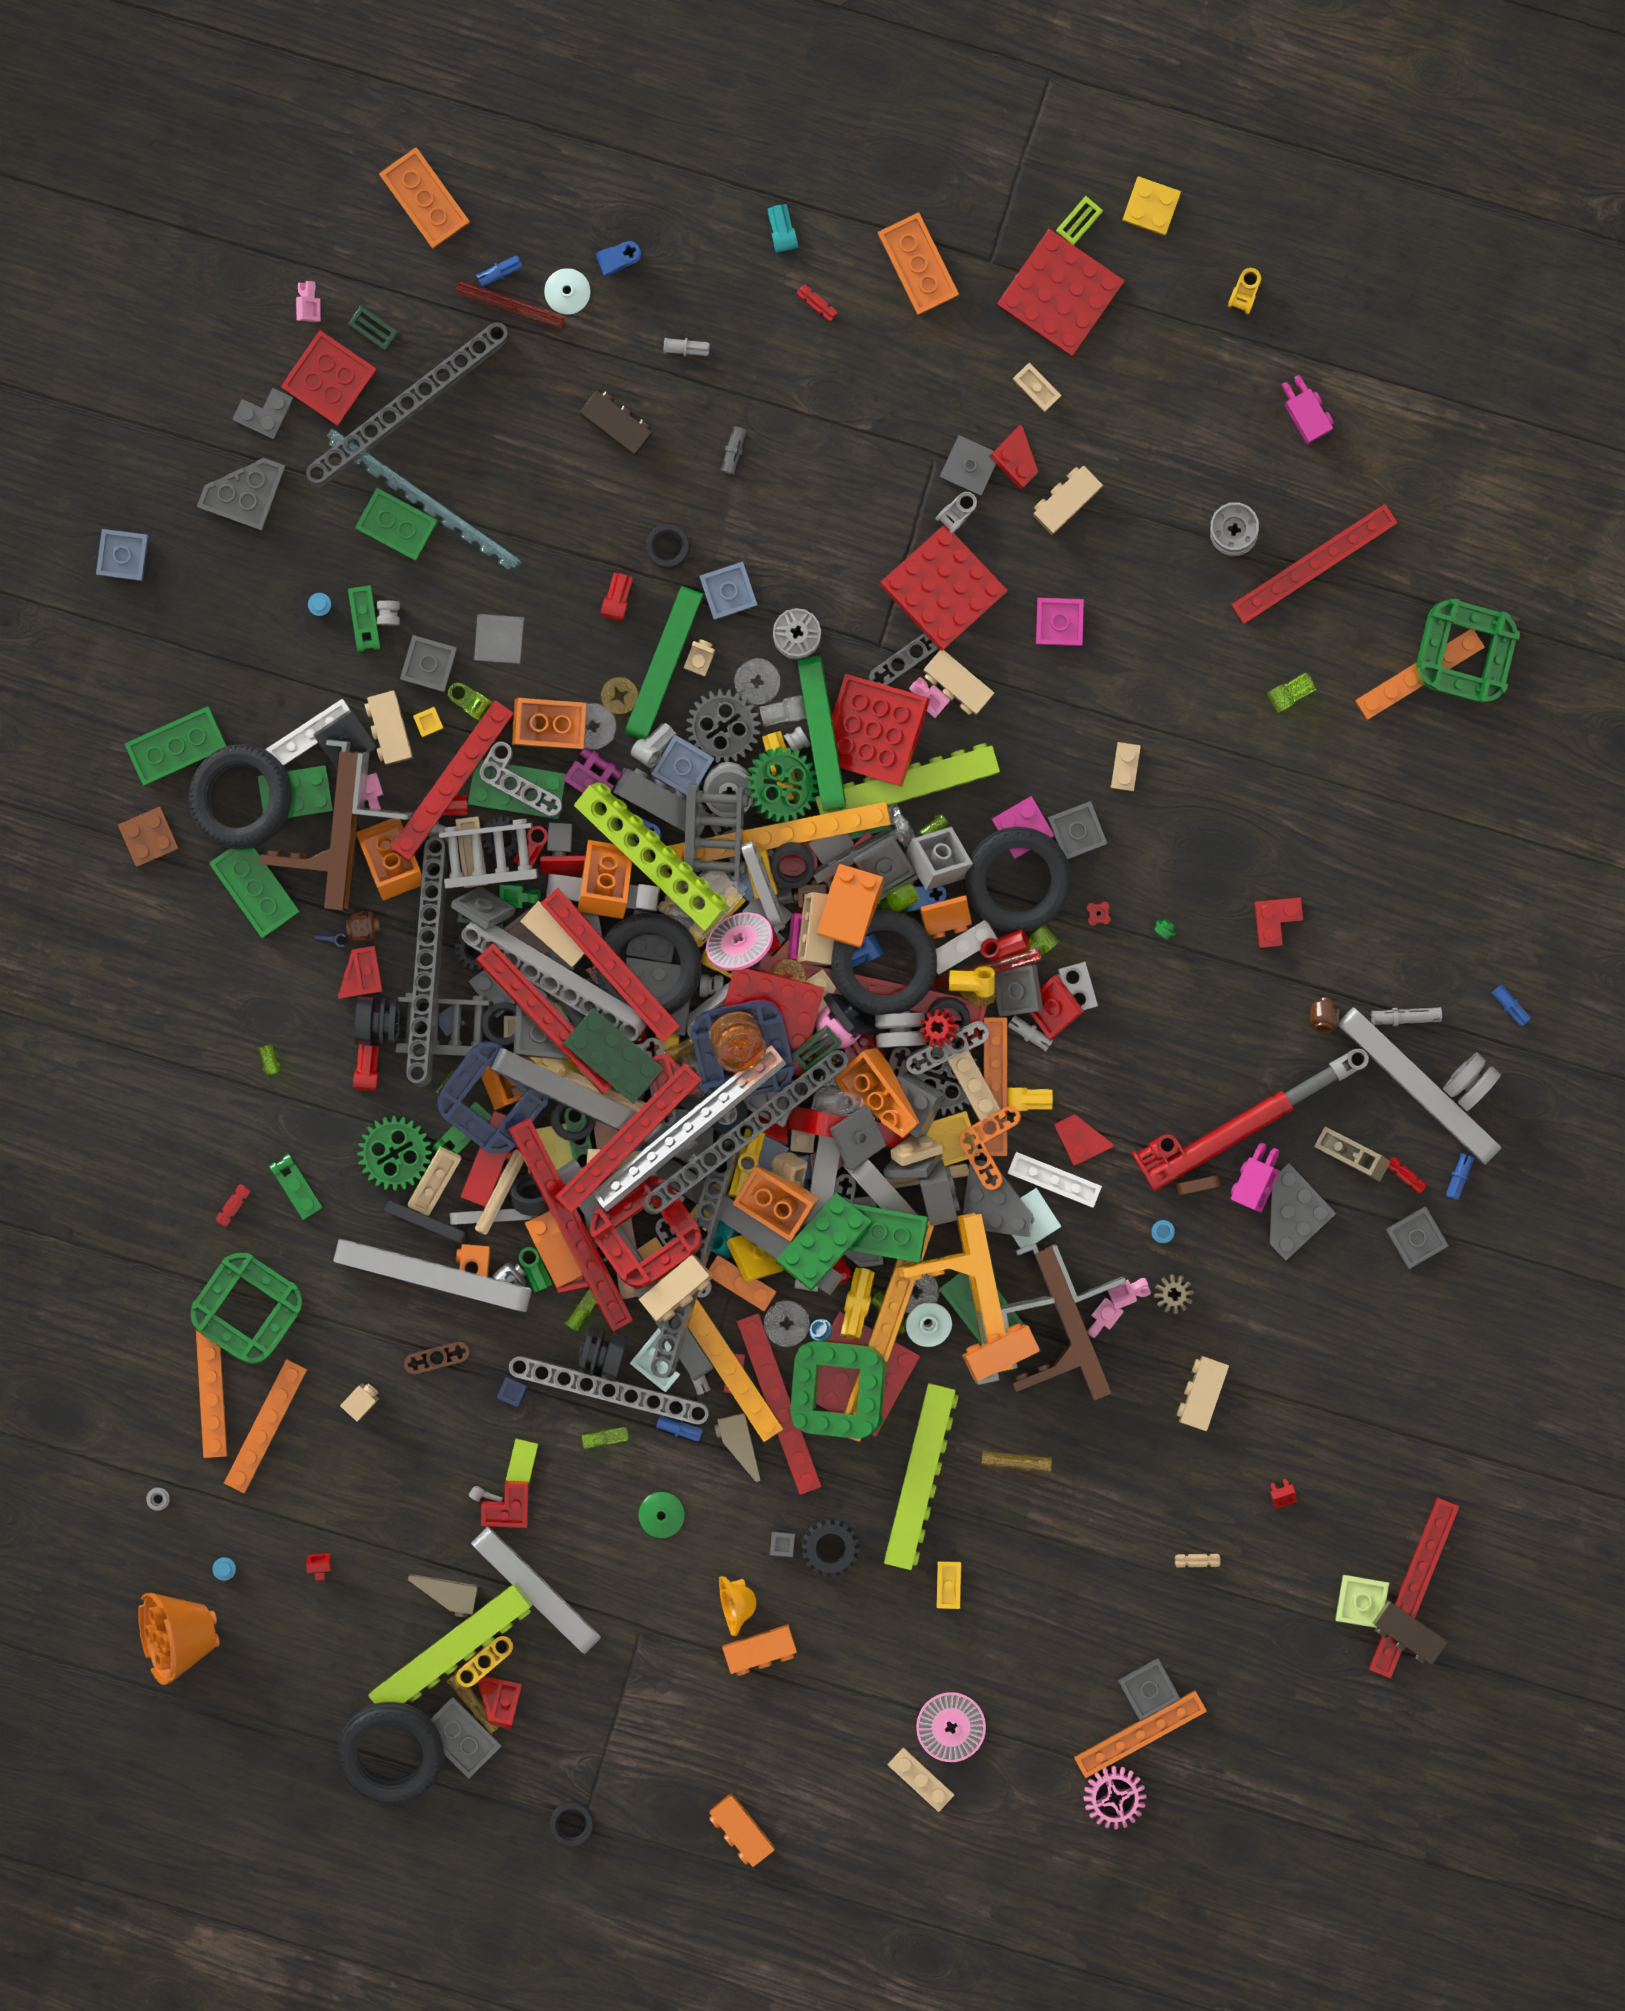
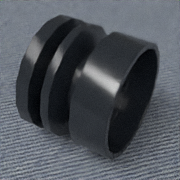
M358 997L355 1017V1044L372 1045L374 1035H378L380 1046H384L386 1036H388L389 1046L396 1047L401 1029V1012L398 999H392L390 1009H388L387 998H383L380 1008H376L374 998Z
M590 1326L581 1343L578 1355V1372L583 1374L586 1364L591 1365L590 1376H593L596 1368L600 1367L602 1368L601 1379L616 1382L628 1335L613 1332L609 1341L604 1340L605 1329L601 1328L599 1337L595 1338L596 1327Z

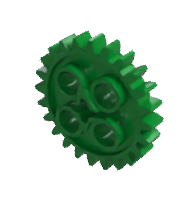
M778 747L775 749V752L773 749H768L767 755L761 753L759 754L760 760L752 761L756 766L755 768H748L752 776L745 777V779L750 781L751 785L745 786V789L751 790L752 793L749 794V798H754L755 800L751 806H759L757 813L765 812V819H770L773 815V822H778L780 818L782 822H788L789 818L791 821L797 820V815H805L803 809H811L808 802L816 801L811 796L812 793L818 792L817 789L813 788V785L817 784L818 781L812 779L816 771L810 772L809 769L813 764L804 763L807 756L798 758V750L793 751L791 754V748H785L783 751L782 747ZM771 766L776 768L775 777L770 774ZM793 770H795L798 774V778L796 781H794L791 777V772ZM763 780L771 782L781 781L782 784L800 786V790L791 787L783 788L781 785L765 784ZM768 788H770L773 793L771 800H769L766 796V790ZM789 793H792L794 796L792 804L787 799Z
M396 1116L392 1117V1122L383 1117L382 1125L375 1121L376 1129L367 1127L370 1135L362 1134L366 1142L358 1143L360 1147L364 1148L363 1151L357 1153L359 1156H364V1159L358 1162L361 1165H366L362 1173L370 1172L368 1180L376 1178V1186L384 1182V1189L386 1190L390 1184L393 1185L394 1191L397 1190L398 1184H401L403 1189L407 1188L406 1182L414 1186L415 1181L413 1178L416 1177L421 1180L420 1171L426 1172L427 1170L424 1164L431 1163V1160L426 1158V1155L433 1153L426 1150V1147L431 1142H424L423 1140L428 1134L420 1135L419 1132L422 1127L418 1126L414 1129L413 1120L408 1125L405 1124V1117H402L400 1122H397ZM396 1131H402L405 1135V1140L401 1144H397L393 1140V1134ZM378 1142L385 1146V1152L381 1156H377L373 1152V1147ZM408 1142H413L412 1146L398 1154V1159L392 1157L380 1165L377 1164L378 1160L392 1153V1147L399 1149ZM410 1150L414 1151L417 1155L416 1161L412 1164L405 1161V1154ZM389 1162L397 1166V1172L392 1176L385 1172V1166Z

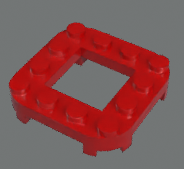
M648 1177L608 1211L599 1206L593 1212L594 1215L590 1223V1233L620 1278L627 1285L635 1289L651 1286L673 1271L689 1256L695 1255L702 1246L700 1228L679 1198L660 1212L677 1238L639 1263L616 1231L617 1227L644 1209L643 1201L646 1196L666 1181L658 1177ZM668 1184V1192L672 1195H676L674 1190L671 1188L670 1184ZM651 1197L649 1205L654 1203L657 1209L660 1208V1200L656 1197Z

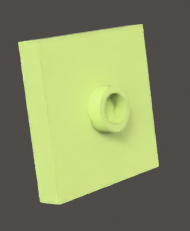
M1343 1575L1335 1620L1377 1628L1373 1621L1386 1604L1389 1582Z

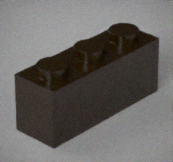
M596 390L580 411L581 416L636 457L652 436L651 431H649L651 427L642 419L636 421L632 418L631 415L633 413L625 406L621 405L619 408L613 403L614 398L603 391L601 394Z
M1390 1601L1386 1602L1373 1621V1624L1377 1626L1375 1629L1377 1633L1385 1638L1388 1635L1396 1640L1394 1643L1403 1651L1409 1648L1415 1653L1413 1657L1424 1665L1426 1662L1433 1664L1448 1642Z

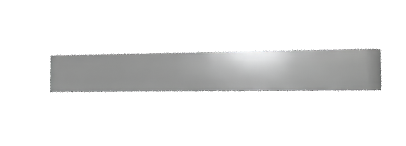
M471 920L462 931V939L471 947L483 953L494 944L529 982L585 1016L594 1008L631 1041L636 1040L646 1028L647 1024L633 1008L498 926L494 925L486 930Z
M1352 1007L1339 1021L1338 1026L1473 1155L1486 1165L1501 1149L1500 1145L1358 1010Z
M827 1085L823 1112L846 1116L849 1099L839 1087ZM819 1135L810 1192L820 1199L806 1220L804 1228L831 1199L834 1193L840 1152L834 1138ZM796 1279L794 1288L810 1291ZM816 1286L812 1291L817 1292L818 1287Z
M344 1239L338 1240L333 1260L336 1263L527 1312L532 1289Z
M517 1356L509 1364L510 1373L517 1378L694 1424L704 1423L709 1416L708 1407L701 1402L625 1382L601 1379V1376L593 1374V1376H590L586 1372L582 1374L575 1369L525 1356ZM518 1360L526 1364V1370L523 1373H518L514 1370V1363ZM540 1366L548 1369V1377L545 1379H540L536 1375V1369ZM562 1372H567L571 1377V1381L567 1385L561 1384L558 1380V1376ZM583 1378H589L593 1381V1388L591 1390L582 1389L580 1383ZM605 1384H612L615 1387L616 1392L613 1396H606L603 1393V1386ZM627 1390H635L638 1394V1399L634 1402L627 1401L625 1398ZM652 1395L658 1396L660 1405L656 1408L650 1407L647 1403L648 1397ZM674 1401L680 1402L683 1406V1410L678 1414L672 1413L670 1410V1404ZM695 1407L704 1409L705 1416L702 1419H695L692 1416V1410Z

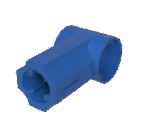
M874 933L864 938L861 948L855 947L852 955V967L863 962L867 963L884 954Z

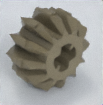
M1172 1274L1170 1275V1283L1163 1277L1161 1281L1165 1286H1155L1156 1289L1162 1290V1293H1156L1154 1297L1163 1298L1157 1303L1159 1307L1167 1303L1164 1308L1165 1312H1169L1171 1306H1173V1313L1177 1314L1178 1305L1185 1311L1187 1308L1183 1302L1192 1303V1300L1186 1298V1295L1194 1294L1193 1290L1185 1291L1191 1285L1190 1282H1185L1181 1285L1184 1277L1179 1276L1175 1283V1277ZM1171 1288H1175L1176 1291L1180 1292V1296H1176L1177 1300L1173 1301L1172 1297H1168V1291L1172 1292Z

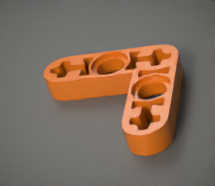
M1012 1106L1005 1107L961 1132L959 1136L960 1145L983 1186L989 1190H996L1001 1187L1003 1177L985 1143L1019 1124L1021 1114L1018 1109ZM1007 1111L1015 1112L1014 1122L1005 1121L1002 1123L1005 1128L1001 1129L1000 1123L995 1117L999 1116L1000 1120L1007 1116ZM989 1121L994 1122L997 1127L995 1133L991 1135L984 1132V1125ZM966 1134L975 1135L976 1138L973 1142L976 1147L981 1144L982 1149L975 1150L970 1154L969 1150H973L970 1143H964V1140L967 1139ZM978 1153H984L988 1158L984 1166H978L975 1163V1156ZM991 1164L993 1169H989L990 1173L993 1176H998L995 1186L991 1183L987 1184L986 1181L989 1177L986 1172L980 1173V1170L987 1169Z

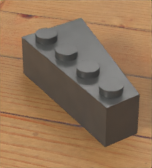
M624 767L620 778L616 781L611 792L685 832L686 795L677 790L673 794L666 790L668 785L656 779L653 783L646 779L648 774L637 768L635 771ZM698 804V813H702V816H711V814L706 812V806ZM701 825V827H698L697 836H700L705 825Z

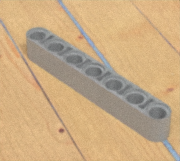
M487 1526L471 1543L512 1585L517 1582L533 1602V1605L583 1654H586L601 1639V1636L491 1528Z

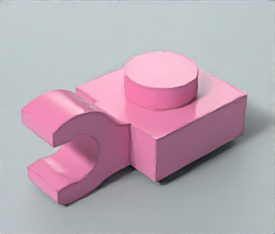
M313 281L298 283V292L301 295L296 297L297 320L321 321L320 298H315L316 285Z
M921 677L909 688L914 694L930 698L927 712L934 718L939 715L951 700L935 685L929 689L927 682Z
M374 773L367 775L365 801L369 802L370 809L380 810L381 807L377 797L384 796L378 775Z
M1141 1278L1132 1284L1126 1280L1125 1283L1107 1290L1116 1310L1136 1302V1296L1146 1297L1151 1294L1145 1278Z
M1105 1297L1091 1314L1096 1321L1088 1329L1087 1333L1095 1338L1103 1326L1110 1330L1124 1311L1120 1308L1116 1310L1114 1304Z

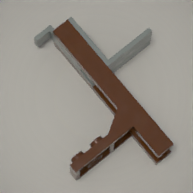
M327 740L326 745L342 747V750L339 752L330 849L313 857H307L306 852L294 851V853L290 852V855L284 854L285 850L271 849L267 850V853L260 855L259 864L328 871L324 908L344 910V908H350L359 814L410 819L414 813L364 808L369 753L350 751V742Z
M1036 1243L1016 1250L1017 1255L1033 1250L1049 1293L1055 1299V1308L1070 1343L1054 1364L1050 1365L1046 1362L1036 1366L1037 1371L1028 1374L1027 1371L1014 1375L1015 1380L1011 1381L1016 1392L1080 1367L1094 1400L1112 1394L1075 1303L1126 1282V1279L1120 1277L1077 1295L1057 1245L1054 1244L1038 1251Z

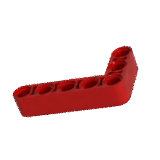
M796 1106L789 1117L787 1128L833 1138L830 1128L848 1116ZM876 1121L885 1141V1147L894 1148L911 1136L908 1133L902 1138L883 1123Z

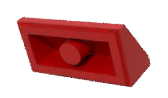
M585 856L540 857L542 875H583Z

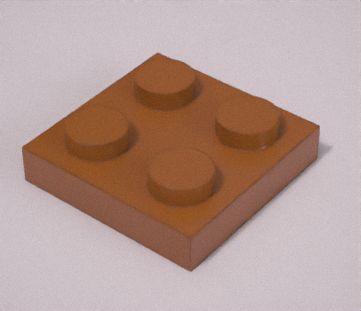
M160 806L118 824L136 867L179 849Z

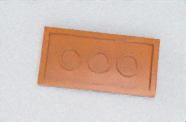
M414 148L379 173L432 249L470 223L417 148Z
M919 212L878 232V236L917 316L959 296Z

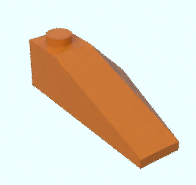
M877 1048L861 1052L833 1079L848 1099L852 1102H857L862 1107L864 1105L869 1106L872 1114L879 1118L881 1123L902 1138L920 1123L891 1066Z

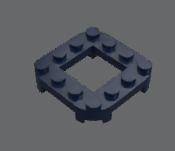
M754 1000L710 1009L696 1017L692 1027L691 1038L702 1079V1087L709 1096L735 1075L725 1076L716 1033L760 1025L766 1049L772 1045L786 1062V1065L748 1096L772 1091L777 1093L789 1084L793 1076L794 1064L784 1018L774 1002Z
M483 1041L475 1045L441 1087L437 1095L436 1105L446 1121L489 1153H503L508 1150L510 1151L516 1146L508 1129L527 1118H530L533 1122L540 1111L546 1107L549 1100L548 1097L506 1078L522 1090L524 1094L497 1129L461 1102L487 1067H492L500 1048L505 1049L498 1043Z

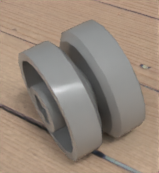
M719 763L711 768L705 776L703 791L710 794L737 795L740 786L751 785V782L745 779L750 774L747 769L737 763ZM727 787H732V791L726 792ZM745 789V793L748 795L752 793L751 790ZM749 798L748 807H744V812H746L753 803V798ZM706 803L710 810L718 816L736 817L737 804Z
M905 1011L899 1014L875 1015L876 1028L890 1029V1033H880L876 1036V1048L927 1045V1042L922 1040L925 1034L920 1033V1031L912 1032L913 1027L924 1026L921 1020H925V1013Z
M1475 1053L1464 1062L1443 1087V1090L1450 1097L1457 1096L1465 1090L1459 1097L1458 1104L1466 1111L1470 1110L1501 1076L1494 1067H1488L1479 1074L1486 1063V1060L1479 1053Z

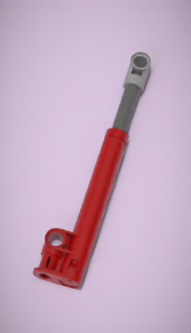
M1352 1049L1329 1063L1330 1067L1286 1093L1281 1090L1274 1094L1275 1096L1269 1097L1183 1149L1174 1136L1164 1134L1150 1142L1149 1146L1138 1153L1135 1151L1131 1153L1150 1186L1156 1192L1281 1118L1284 1114L1293 1111L1292 1106L1337 1079L1341 1081L1364 1068L1368 1064L1369 1057L1362 1049ZM1356 1052L1360 1053L1363 1057L1362 1063L1358 1066L1354 1065L1351 1061L1352 1055ZM1165 1138H1170L1173 1142V1147L1169 1151H1164L1161 1148V1142Z

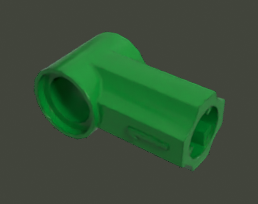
M534 1246L524 1247L519 1254V1261L526 1272L534 1292L553 1285L537 1248ZM533 1251L536 1255V1260L532 1263L526 1262L523 1258L524 1252Z

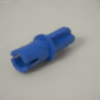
M513 256L499 264L494 263L495 266L476 275L484 288L500 278L504 280V276L522 268V263L518 256Z
M1503 984L1491 993L1505 1008L1503 1011H1507L1519 1026L1525 1025L1530 1020V1016L1518 1004V999H1514Z
M1462 1153L1460 1154L1455 1172L1451 1173L1453 1177L1446 1192V1196L1453 1200L1459 1199L1465 1182L1469 1180L1467 1176L1475 1158L1468 1156L1466 1161L1467 1155Z
M660 1415L656 1428L675 1434V1437L679 1435L697 1442L700 1440L703 1432L701 1428Z

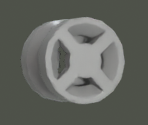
M799 726L795 728L792 734L787 733L784 735L792 751L798 750L800 752V749L811 746Z

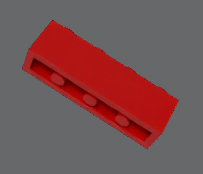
M494 1111L489 1124L497 1129L507 1115ZM480 1147L461 1197L486 1207L504 1171L505 1161H509L515 1148L503 1153H489Z

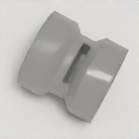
M377 601V609L379 610L377 625H400V618L397 616L400 602Z
M701 974L700 997L714 995L723 988L724 975L709 977L708 974Z

